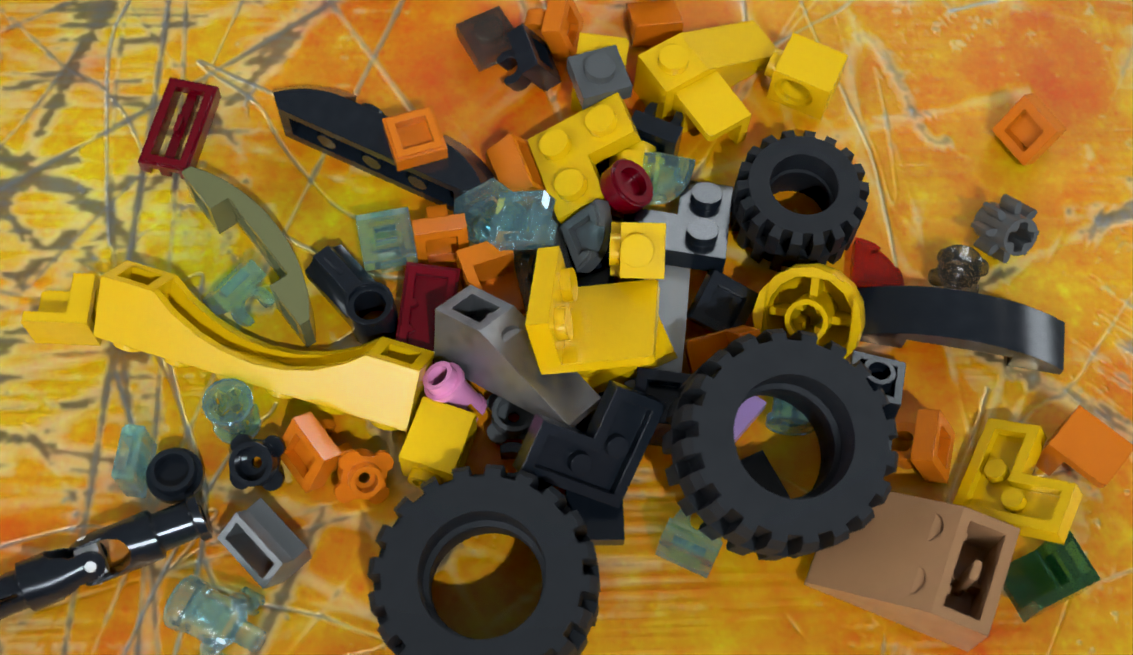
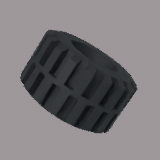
M794 130L783 131L780 140H777L773 135L762 139L760 148L753 146L747 153L745 162L741 163L732 194L731 230L739 231L736 241L740 247L744 249L750 246L752 248L750 257L757 263H760L763 258L770 261L769 269L780 272L782 266L792 267L796 264L821 263L826 265L827 261L834 264L842 257L844 250L849 249L868 206L866 200L870 193L869 183L862 181L865 171L861 163H851L854 154L847 147L840 151L835 147L837 140L826 136L823 141L815 138L816 132L805 130L803 136H796ZM782 191L803 193L812 198L819 205L822 212L809 215L792 212L783 207L773 194Z

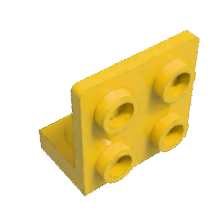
M560 246L538 248L525 327L541 375L653 364L656 354L660 300L658 280L648 279L578 287L575 270L573 267L566 268Z

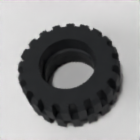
M783 328L765 329L757 337L749 333L733 340L723 350H718L687 378L679 388L681 395L671 403L665 419L672 426L671 430L662 436V453L672 455L673 464L665 469L669 486L680 484L685 498L677 502L686 517L695 512L704 521L698 530L707 538L713 541L723 537L728 540L726 549L741 556L754 552L759 560L776 561L785 557L797 558L835 546L849 539L850 533L863 529L875 517L872 508L884 504L891 490L890 483L883 480V478L897 471L899 454L896 451L889 450V441L898 437L895 419L886 420L882 407L889 404V401L882 388L874 391L866 378L872 372L860 360L853 365L844 359L847 353L846 348L832 340L824 346L817 345L818 337L815 333L798 330L787 338V332ZM759 395L781 399L798 409L810 422L818 438L821 463L817 480L811 491L807 494L793 499L776 495L760 486L745 470L735 447L734 423L739 407L747 399Z
M486 464L485 474H472L468 465L451 469L454 479L439 485L435 476L420 484L424 492L421 497L412 503L405 496L393 509L398 519L393 527L382 525L375 540L381 548L379 557L370 558L367 576L374 583V591L368 594L370 610L377 617L380 625L377 630L385 645L395 655H581L588 643L587 636L590 628L595 626L599 612L598 600L601 590L598 560L594 543L589 538L584 520L578 510L572 511L569 508L566 496L553 485L545 489L539 485L536 475L524 470H520L516 477L507 475L504 465ZM496 533L517 538L531 549L541 567L542 592L536 609L519 627L499 637L472 639L453 631L439 617L431 592L435 572L443 558L456 545L477 535Z

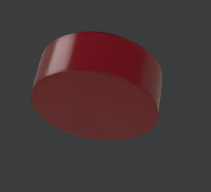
M620 159L616 161L600 177V188L605 200L608 201L612 208L622 214L632 215L649 204L653 198V185L649 175L640 165L631 160Z

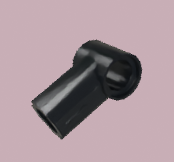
M342 244L334 247L328 245L315 254L311 264L305 270V274L310 282L351 326L357 341L363 345L382 336L395 340L399 315L389 288L380 282H376ZM371 311H383V313L375 319H362L367 313Z

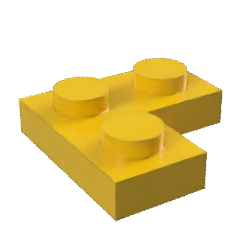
M618 92L527 139L555 215L561 224L594 200H605L601 192L600 175L596 164L641 141L627 106Z
M988 418L952 504L965 506L1020 528L1019 535L1064 545L1083 494L1077 483L1032 475L1047 439L1041 426Z

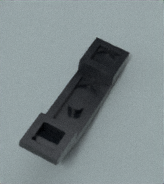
M871 286L857 288L864 301L865 327L860 338L862 342L902 348L906 340L1007 356V366L1059 375L1064 371L1065 322L1045 312L1010 300L954 289L923 286Z

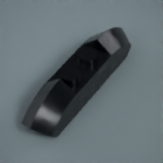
M291 86L272 90L285 136L438 205L446 204L447 209L458 214L465 213L466 216L483 211L502 193L498 182L485 163L466 146L448 136H443L448 148V158L397 171L382 124V119L388 116L376 106L368 103L358 104L355 102L356 95L328 87Z

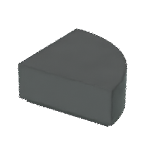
M594 200L559 226L577 272L590 273L600 263L608 249L612 215L609 203L606 200Z

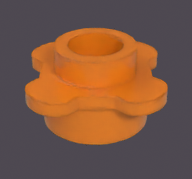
M364 448L348 449L341 453L338 458L337 476L340 482L333 489L337 500L345 504L350 503L354 499H368L372 504H379L386 500L389 495V488L386 485L387 473L394 465L392 456L385 450H378L374 453ZM364 472L369 474L365 481L359 480L360 474Z

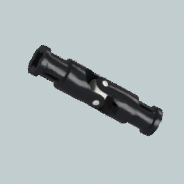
M195 491L185 494V501L153 514L145 510L82 536L72 543L69 548L44 551L15 563V570L0 576V620L28 608L36 612L64 600L83 584H86V586L99 585L164 559L168 550L199 537L203 541L212 539L213 535ZM101 540H119L129 548L131 553L122 563L109 568L107 549L99 542Z

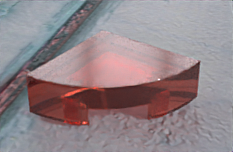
M856 237L852 245L849 277L856 287L904 286L902 272L879 251L880 247L871 241Z

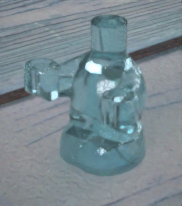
M189 575L177 584L169 596L164 608L163 621L166 627L177 632H185L200 641V655H227L222 650L233 643L256 653L264 644L267 632L249 623L247 617L248 614L251 616L258 615L259 611L257 609L259 605H264L266 598L247 586L243 587L240 592H234L227 596L213 589L205 580L197 575Z

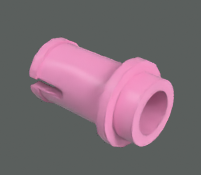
M439 361L427 369L423 377L424 393L428 398L470 411L467 407L471 404L480 414L483 415L487 408L486 399L465 380V372L458 364Z

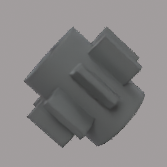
M1003 194L1000 203L984 202L983 206L976 213L974 222L971 223V227L974 228L976 235L979 236L973 246L1002 263H1007L1010 255L1025 256L1033 247L1037 235H1039L1037 226L1032 221L1037 211L1008 194Z

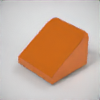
M674 0L626 3L633 47L656 46L683 32V19Z

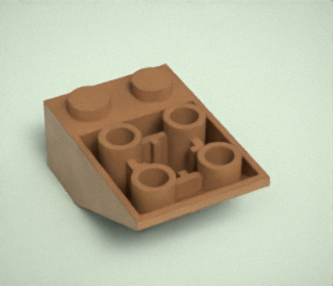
M890 491L884 504L872 508L875 517L863 529L850 533L849 539L835 546L815 552L804 585L969 652L989 636L1020 528L965 506Z

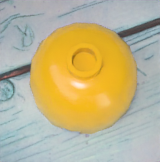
M821 263L796 264L777 273L759 292L753 309L754 328L760 329V333L765 329L783 328L787 332V338L798 330L815 333L818 337L816 344L819 346H824L832 340L846 348L847 353L844 356V359H846L858 346L865 327L864 301L855 283L840 270Z

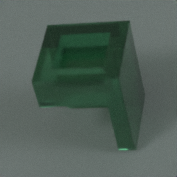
M1069 530L1064 545L1045 541L1036 550L1010 562L1003 589L1023 622H1026L1080 595L1101 580V578Z

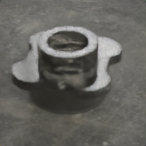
M952 245L938 252V265L929 271L928 281L931 285L938 288L944 287L946 289L978 293V281L980 277L988 274L989 264L975 249L966 245Z

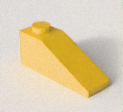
M754 20L679 33L638 55L633 90L646 106L651 102L658 103L655 117L669 121L675 92L716 70L729 87H732L765 69L776 46Z

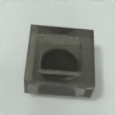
M500 6L456 24L457 37L479 72L498 64L497 57L503 51L512 49L507 33L514 28Z

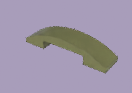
M192 166L183 170L182 175L192 199L219 234L238 223L277 273L280 279L270 285L277 309L307 348L316 342V325L303 273L295 253L276 223L255 201L222 178Z

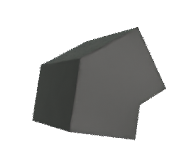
M259 498L248 509L236 512L217 537L263 589L285 582L312 558L305 544L262 498Z

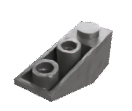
M470 284L435 309L434 363L439 361L456 363L465 372V379L534 415L538 413L573 427L598 407L601 397L577 372L541 375L525 327L526 318L514 305Z

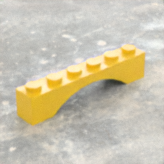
M126 260L101 275L93 336L113 342V345L120 350L127 352L143 351L163 357L164 361L172 366L182 368L195 367L215 373V376L222 381L229 383L245 382L266 389L274 397L301 399L317 404L322 411L330 414H350L370 420L373 426L387 431L402 430L407 432L413 422L422 397L426 395L424 393L423 377L433 363L434 351L383 336L360 346L335 351H300L275 346L246 335L218 318L192 294L176 274Z

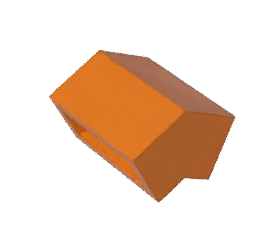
M509 133L486 150V166L494 175L502 193L498 197L507 219L538 210V202L548 196L528 141Z

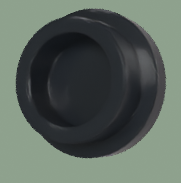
M184 448L166 449L159 452L149 463L146 471V483L155 498L164 503L177 504L185 501V494L195 491L196 494L199 492L204 482V468L199 458L190 450Z

